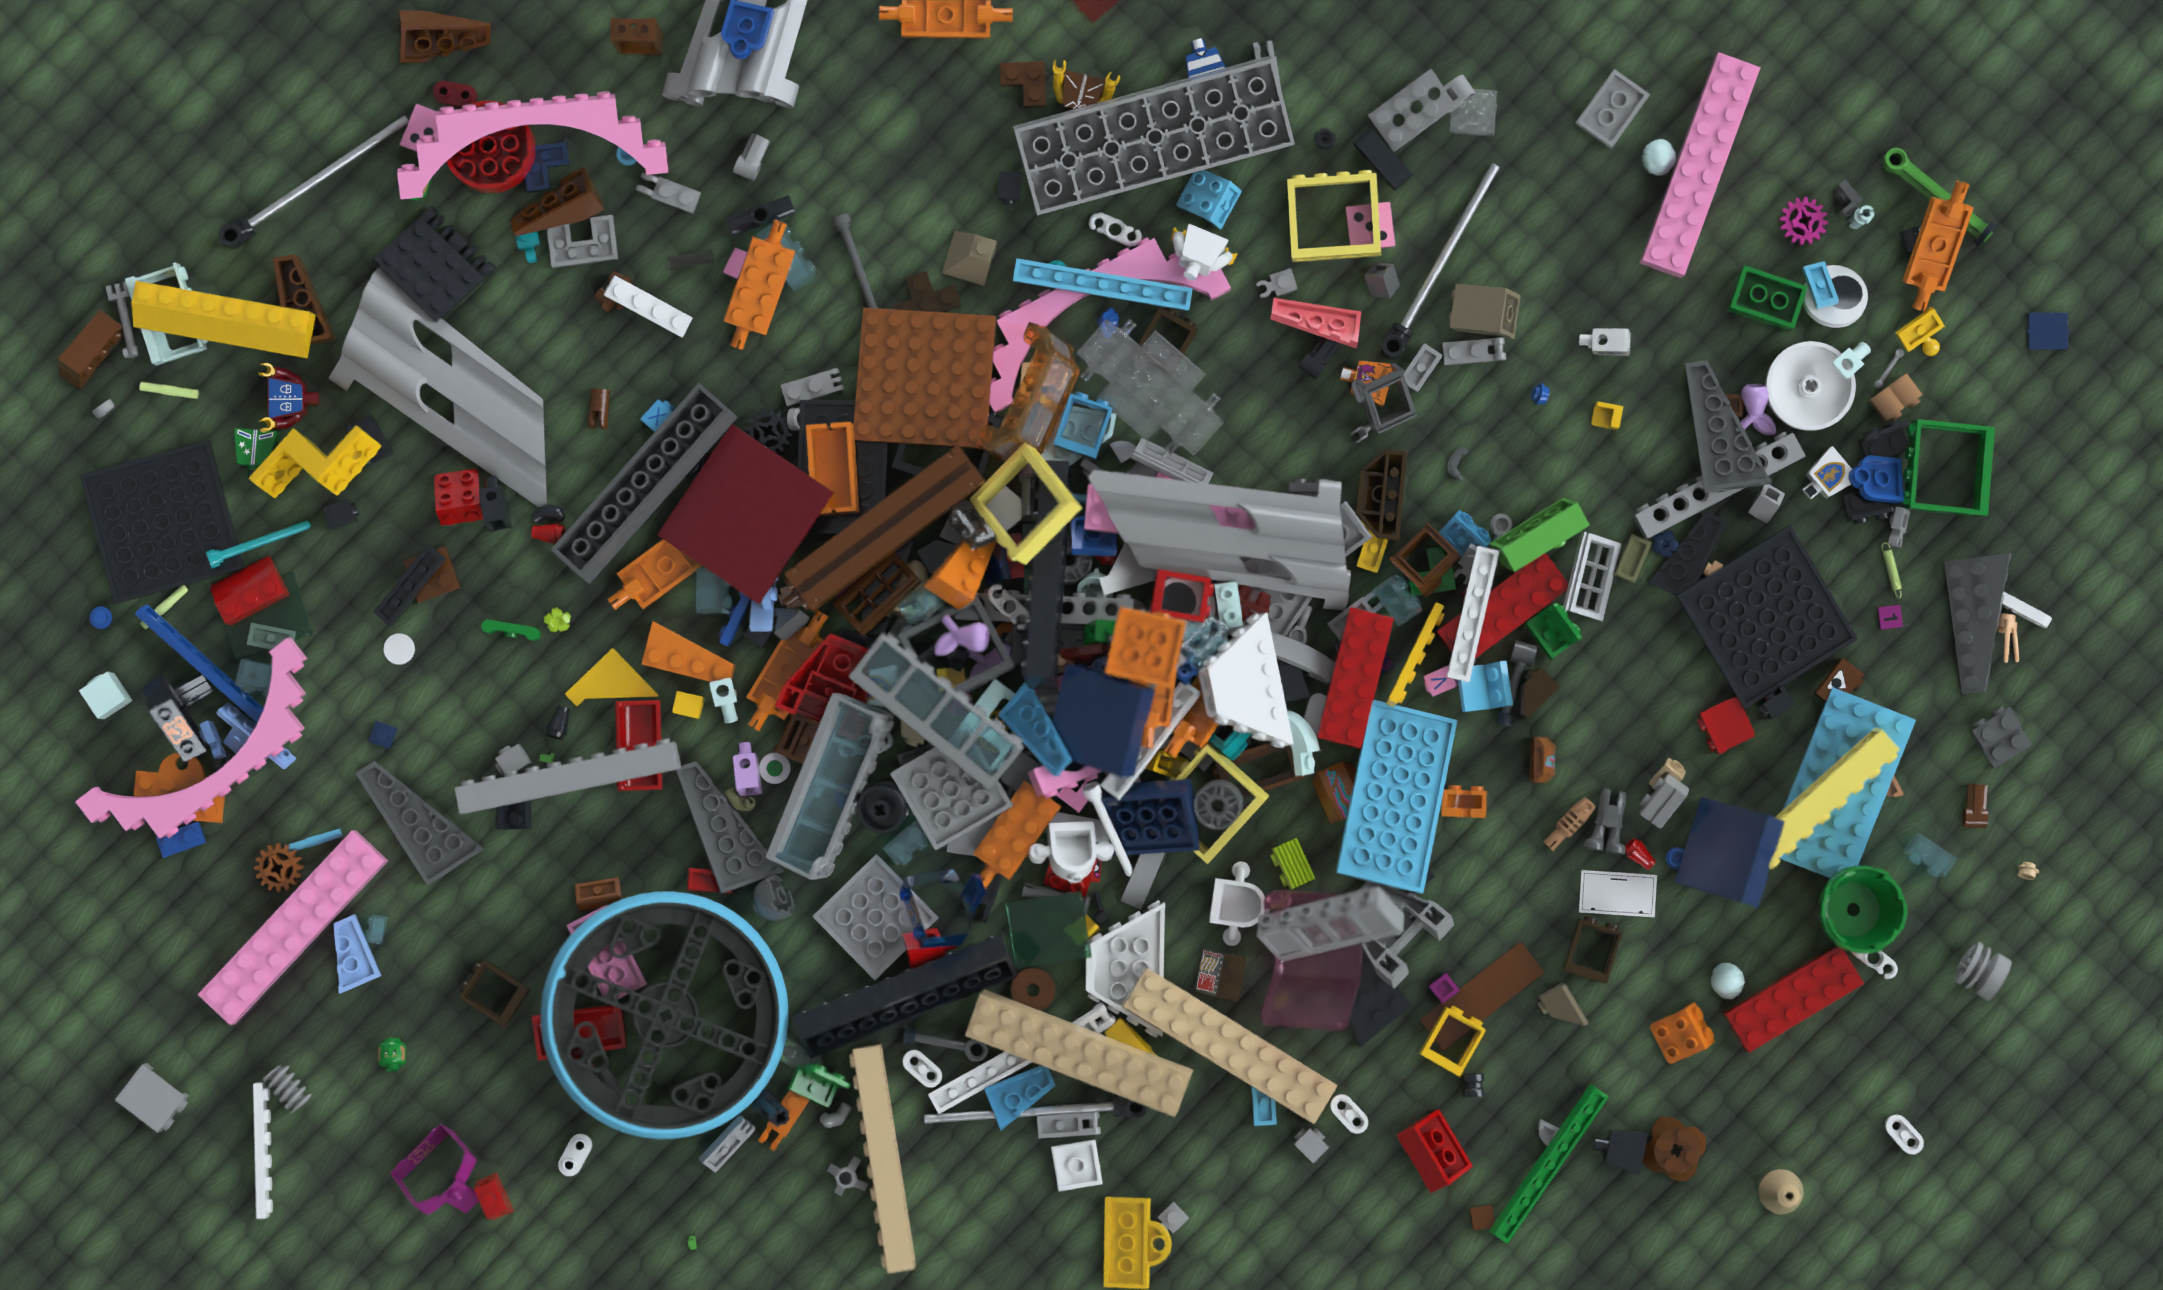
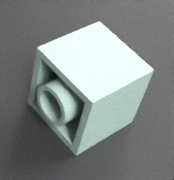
M111 672L96 676L87 683V686L79 690L97 719H106L133 701L115 673Z

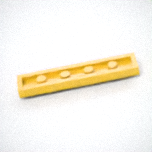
M1436 602L1432 607L1386 702L1387 705L1394 708L1397 702L1401 704L1407 693L1404 691L1407 683H1412L1416 675L1413 669L1416 663L1421 664L1426 654L1423 652L1426 644H1431L1435 636L1432 630L1435 625H1440L1445 615L1441 613L1443 605Z

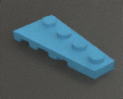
M1025 682L998 715L1053 776H1059L1072 759L1034 689L1029 688L1028 683Z

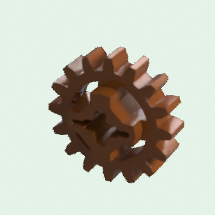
M277 843L275 848L271 844L267 846L268 851L265 849L260 851L263 857H256L255 860L259 862V865L255 866L254 869L260 872L256 875V878L262 877V886L269 884L268 890L276 887L277 892H280L283 886L286 890L291 889L290 883L294 886L298 884L295 878L303 876L299 870L303 869L304 865L298 863L303 858L302 856H295L298 851L297 849L290 851L289 844L282 848L281 843ZM280 853L287 855L290 859L281 857ZM267 858H268V859H269V865H268V867L265 869V863H266V860H267ZM282 864L283 868L281 870L275 869V866ZM293 866V872H292V875L290 876V875H289V870H290V867ZM269 876L277 878L280 882L272 880Z

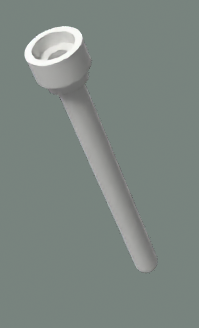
M1091 782L1082 788L1083 794L1086 799L1093 802L1125 874L1131 877L1133 868L1102 803L1100 785L1098 782Z

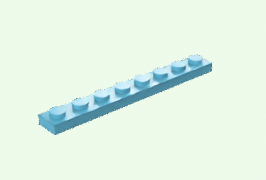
M1017 258L1013 276L1014 282L1189 311L1193 289Z

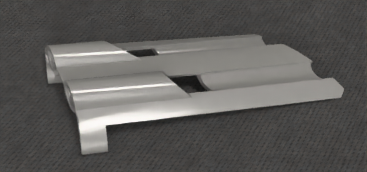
M706 0L681 72L667 74L662 96L676 101L683 100L690 105L702 106L704 97H712L716 94H735L743 98H756L763 102H775L780 106L793 108L799 85L785 79L807 0H787L783 5L774 8V16L764 47L758 51H752L745 59H737L731 54L730 46L722 39L721 32L710 37L719 3L727 0ZM767 0L738 1L765 7Z
M378 267L362 291L363 295L359 308L346 336L340 360L328 379L345 391H348L354 380L358 381L481 468L496 476L497 479L536 506L542 507L547 505L543 399L443 319L436 323ZM414 320H417L451 344L452 366L421 345L413 329ZM427 383L453 401L454 424L423 404L420 398V387L422 384Z
M1093 470L1088 478L1095 491L1103 500L1108 511L1107 513L1123 540L1130 546L1141 567L1208 577L1212 580L1237 582L1240 585L1325 599L1324 606H1322L1323 609L1346 610L1351 570L1346 569L1340 516L1341 482L1319 479L1318 495L1310 497ZM1209 505L1244 510L1252 518L1255 525L1254 529L1220 526ZM1239 556L1272 560L1284 568L1290 577L1249 573Z

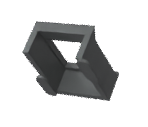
M1395 363L1391 364L1393 372L1365 384L1358 379L1351 383L1356 401L1363 404L1370 428L1378 434L1418 416L1404 377V369ZM1396 382L1403 408L1379 419L1372 393Z

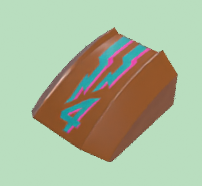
M1530 738L1529 782L1548 783L1556 775L1555 750L1557 746L1549 738Z
M1342 761L1318 771L1312 780L1329 824L1347 818L1356 773L1353 764Z

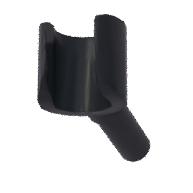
M1095 892L1093 894L1099 911L1093 915L1098 924L1101 925L1108 920V915L1101 903L1099 892Z

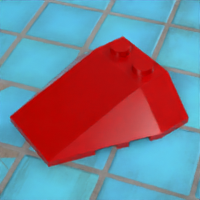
M830 633L783 685L774 706L791 714L799 713L821 722L833 693H841L867 703L868 693L851 680L849 676L870 649ZM871 659L862 669V673L868 678L870 677ZM848 706L837 733L857 741L866 721V714Z

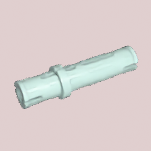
M1870 206L1858 208L1854 215L1848 219V223H1851L1849 226L1853 229H1858L1861 225H1865V222L1866 224L1869 223L1874 216V212H1871L1873 208Z

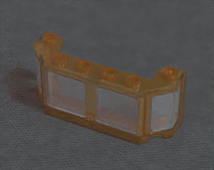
M1032 322L1028 323L1023 339L1026 344L1037 349L1000 429L990 425L982 427L973 442L1003 462H1006L1023 443L1035 448L1040 454L1044 452L1080 374L1079 367L1074 361L1072 345L1061 341L1051 334L1048 328Z

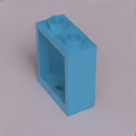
M1076 392L1075 395L1070 393L1053 446L1096 460L1113 407L1109 406V402L1097 399L1096 402L1089 400L1088 395ZM1074 403L1105 413L1094 448L1062 438Z

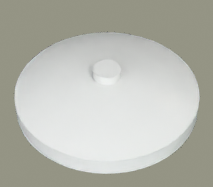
M1808 341L1788 347L1774 359L1768 370L1765 385L1769 392L1768 403L1781 421L1799 430L1816 431L1827 428L1844 417L1853 403L1856 382L1854 374L1850 378L1845 379L1832 364L1842 353L1828 344ZM1843 359L1841 362L1842 367L1847 371L1851 370L1852 367L1848 360Z

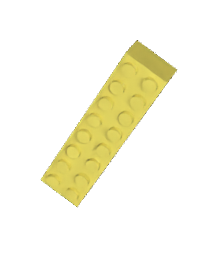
M1875 727L1775 817L1785 821L1776 852L1769 865L1770 870L1779 864V858L1784 853L1788 855L1797 847L1796 842L1801 838L1804 840L1814 832L1812 828L1818 823L1822 825L1831 817L1829 813L1834 808L1838 810L1847 803L1846 798L1851 793L1857 794L1864 787L1863 782L1868 778H1875L1881 772L1879 768L1885 763L1890 764L1898 757L1896 753L1900 749L1882 729Z

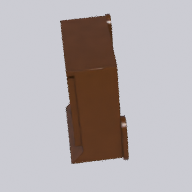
M1427 522L1389 560L1395 568L1397 567L1419 589L1423 596L1428 597L1442 584L1441 577L1461 559V556ZM1431 536L1448 554L1422 578L1405 559Z

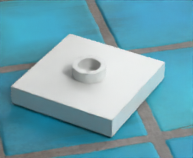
M1095 1139L1051 1146L1058 1191L1103 1184Z

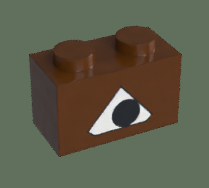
M1840 658L1813 694L1824 703L1827 702L1832 687L1850 694L1852 690L1857 691L1864 681L1861 678L1864 676V673L1844 658Z

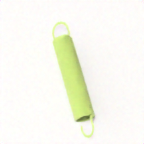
M1892 550L1883 551L1892 591L1901 589Z

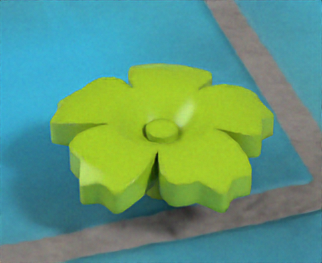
M557 607L552 608V614L548 613L544 616V623L548 624L547 627L554 633L558 629L560 632L566 631L570 627L568 623L570 622L571 614L569 612L562 614L561 609Z

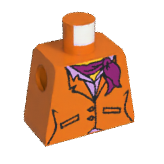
M1359 361L1356 370L1343 367L1340 380L1352 383V381L1359 379L1367 384L1393 371L1391 364ZM1351 386L1350 393L1354 395V392H1353V389H1352V386ZM1389 386L1372 393L1376 406H1384Z

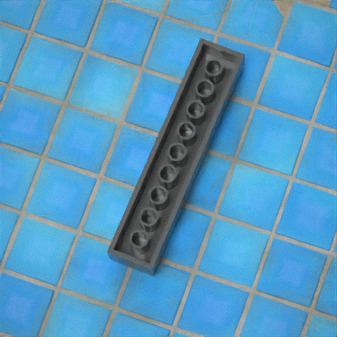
M698 383L551 548V551L590 584L736 420L737 416Z

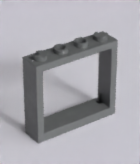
M977 595L972 602L960 610L955 607L951 608L948 605L940 609L938 615L934 617L928 615L920 619L918 625L914 627L908 625L900 629V634L896 638L900 641V648L903 650L908 648L915 653L908 641L909 638L941 623V619L944 616L949 615L952 617L973 606L981 622L987 626L989 637L1003 662L952 687L951 689L956 693L960 690L966 694L1013 670L1015 666ZM917 668L913 673L934 710L947 692L944 691L937 695L929 678ZM951 697L948 702L954 700L955 698Z

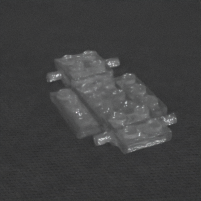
M1106 319L1077 352L1088 365V368L1080 375L1083 379L1089 372L1088 376L1084 379L1088 382L1096 372L1108 380L1110 383L1097 398L1109 402V406L1113 407L1112 411L1146 441L1161 426L1173 439L1164 448L1166 452L1171 448L1168 454L1172 455L1180 445L1192 455H1195L1224 422L1212 409L1220 400V397L1217 396L1211 402L1217 394L1213 393L1204 402L1192 392L1206 374L1156 330L1140 346L1128 335L1136 327V324L1133 323L1127 328L1133 322L1129 319L1121 329L1115 327Z

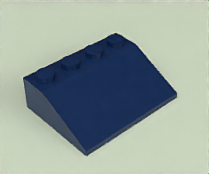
M1191 779L1132 783L1120 800L1103 789L1101 793L1102 803L1126 855L1199 850L1197 816L1194 812L1195 795Z

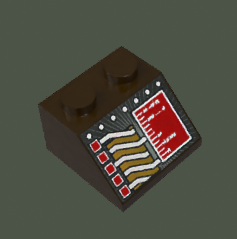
M1542 668L1530 669L1522 677L1524 680L1521 684L1520 716L1522 719L1528 718L1560 688Z
M1202 948L1194 992L1238 1002L1247 957Z

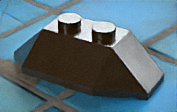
M1385 449L1360 470L1356 515L1376 538L1399 540L1408 451Z

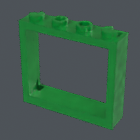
M1922 419L1912 420L1907 428L1909 446L1905 450L1907 468H1905L1903 473V480L1906 482L1905 490L1903 491L1904 501L1902 502L1904 508L1907 510L1976 517L1988 516L1995 427ZM1921 429L1979 434L1973 508L1915 503Z

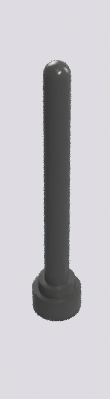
M849 214L837 216L832 219L834 228L841 231L868 308H877L849 230L851 227L849 224L851 223Z

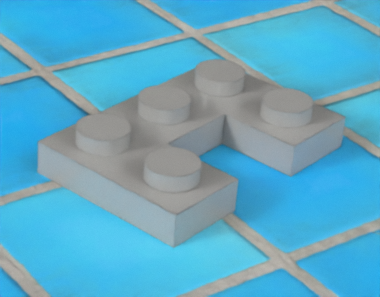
M613 215L590 218L593 240L572 242L570 224L547 229L551 267L558 268L619 260Z

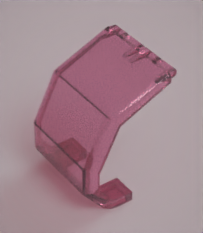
M1274 890L1267 895L1263 902L1264 909L1284 911L1288 908L1345 894ZM1346 918L1328 922L1335 931L1339 927H1343L1347 935L1356 933L1355 927ZM1317 924L1300 928L1312 943L1316 942V935L1319 932H1323L1327 936V940L1330 939ZM1363 943L1284 962L1275 956L1274 973L1261 1012L1263 1024L1280 1026L1282 1023L1286 1027L1298 1028L1304 1025V1028L1323 1029L1326 1027V1030L1342 1031L1344 1028H1347L1361 981Z

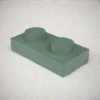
M251 623L246 645L272 650L286 638H292L295 641L296 632Z

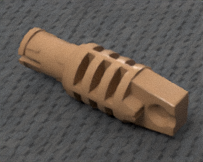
M1586 797L1581 799L1556 823L1557 828L1543 842L1554 851L1566 837H1571L1586 822L1596 808L1595 805Z

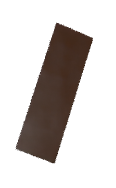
M1519 942L1461 987L1460 991L1445 1003L1439 1004L1426 1014L1420 1021L1430 1033L1444 1007L1451 1008L1452 1005L1464 1011L1462 1016L1470 1020L1471 1017L1483 1021L1541 976L1544 971L1522 942ZM1448 1015L1435 1041L1442 1050H1445L1472 1028Z

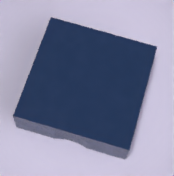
M1081 664L1066 665L1052 724L1072 761L1118 777L1134 776L1142 746V734L1148 721L1155 689L1128 680L1113 678L1107 673Z
M1701 797L1675 883L1758 908L1768 877L1769 865L1776 852L1785 821L1766 814Z

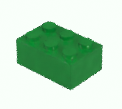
M1744 265L1740 269L1727 311L1791 331L1795 327L1808 286Z

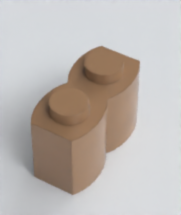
M1906 373L1871 398L1869 402L1884 422L1887 420L1893 422L1902 415L1900 411L1906 406L1911 409L1920 402L1918 398L1923 394Z

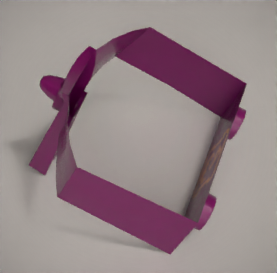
M441 1124L431 1130L428 1137L404 1160L398 1162L396 1168L391 1172V1175L411 1204L426 1215L436 1211L445 1202L464 1213L469 1212L479 1202L475 1191L465 1184L477 1159L453 1130ZM450 1134L465 1151L463 1162L455 1176L456 1181L440 1197L435 1196L429 1200L417 1203L402 1179Z

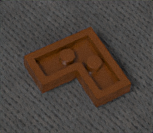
M1044 61L1000 63L1001 86L1023 85L1024 107H1046Z

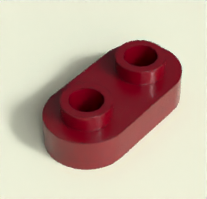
M440 81L433 88V96L441 104L462 107L475 103L478 100L476 90L470 85ZM446 88L448 90L447 94L441 95V89ZM464 92L469 93L468 99H462Z

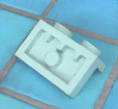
M1237 582L1215 584L1220 629L1242 626L1243 621Z

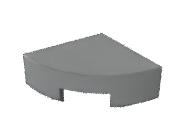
M1117 441L1110 444L1121 464L1130 459L1136 449L1135 445L1126 441Z
M1542 1119L1539 1120V1137L1548 1146L1559 1128Z

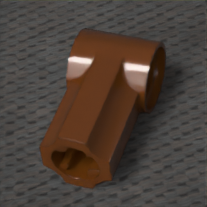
M1967 784L1966 807H1964L1962 814L1963 827L1987 828L1989 818L1988 809H1986L1988 785Z

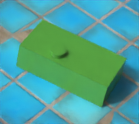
M1562 498L1489 544L1493 550L1499 551L1498 561L1501 566L1515 572L1552 548L1562 547L1566 544L1567 539L1590 525L1577 502Z

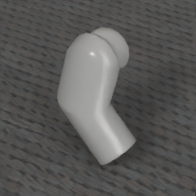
M842 1102L836 1113H823L820 1116V1122L827 1128L842 1125L852 1107Z

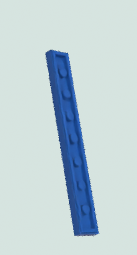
M149 605L138 609L135 613L137 617L258 723L264 708Z

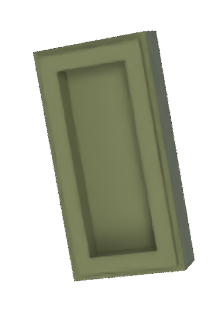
M1631 534L1614 575L1635 583L1652 542Z

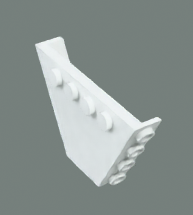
M1255 613L1246 620L1248 624L1237 629L1232 634L1233 638L1229 642L1227 641L1218 647L1217 650L1219 652L1215 656H1210L1203 662L1204 667L1198 671L1207 716L1214 718V722L1218 724L1231 725L1237 732H1248L1253 734L1252 737L1254 739L1268 740L1272 746L1284 748V746L1293 745L1268 615L1267 613Z
M1159 900L1147 906L1149 911L1142 915L1138 911L1129 916V922L1124 925L1118 922L1109 927L1110 932L1104 936L1098 933L1089 938L1090 943L1087 944L1086 991L1089 992L1088 997L1098 1003L1100 1000L1108 1004L1107 1009L1117 1015L1120 1011L1126 1014V1020L1135 1026H1138L1139 1023L1147 1027L1145 1032L1157 1038L1158 1034L1163 1037V1031L1121 1005L1144 968H1148L1164 978L1165 902L1161 904Z

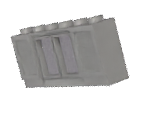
M1378 886L1260 915L1258 917L1257 937L1278 959L1284 962L1403 933L1404 914Z

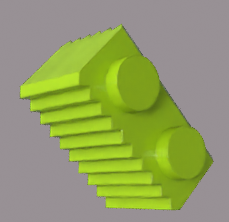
M1297 838L1272 848L1273 854H1270V857L1275 867L1280 866L1283 874L1279 875L1284 887L1289 886L1290 890L1315 879Z

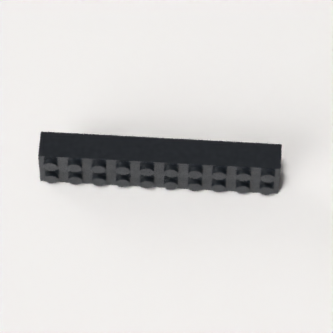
M1045 460L1071 493L1073 474L1069 462ZM1038 474L1037 481H1039L1040 488L1035 490V502H1037L1038 510H1034L1033 522L1036 523V528L1060 504ZM1069 521L1030 560L1033 575L1029 574L1028 579L1031 596H1027V610H1029L1030 617L1025 619V631H1027L1028 640L1024 639L1023 652L1026 653V661L1022 662V675H1024V681H1027L1029 688H1057Z
M1000 934L988 937L980 943L968 945L965 949L955 953H948L935 961H928L915 969L905 970L902 974L892 978H885L872 986H865L852 994H845L832 1002L822 1003L819 1007L809 1011H802L792 1017L799 1040L809 1058L812 1059L981 992L984 989L986 990L1016 978L1018 974Z

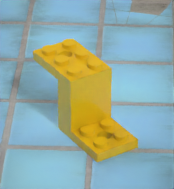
M356 425L332 453L327 456L314 443L293 428L249 479L269 495L276 498L284 491L290 481L300 473V470L304 468L316 481L338 496L347 487L348 483L361 472L364 465L376 455L381 445Z

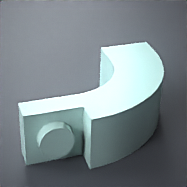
M1287 710L1293 740L1291 748L1293 751L1295 776L1313 774L1315 761L1312 752L1320 750L1317 737L1312 727L1303 717Z

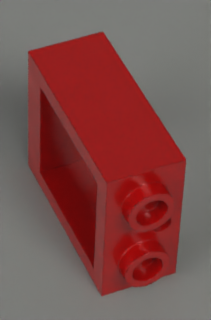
M1161 569L1156 570L1149 613H1169V618L1204 623L1205 619H1209L1211 606L1207 605L1208 597H1212L1214 591V584L1211 583V578ZM1166 577L1204 583L1198 616L1161 609Z

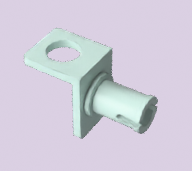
M1860 342L1853 350L1848 348L1832 364L1845 379H1848L1864 365L1861 360L1871 352L1870 347L1866 343ZM1843 359L1848 360L1852 367L1851 370L1847 371L1842 367L1841 362Z
M731 678L710 682L715 707L721 706L724 722L732 723L737 721L738 716L734 706V702H737V693L734 690ZM719 685H726L729 691L717 694L716 689Z

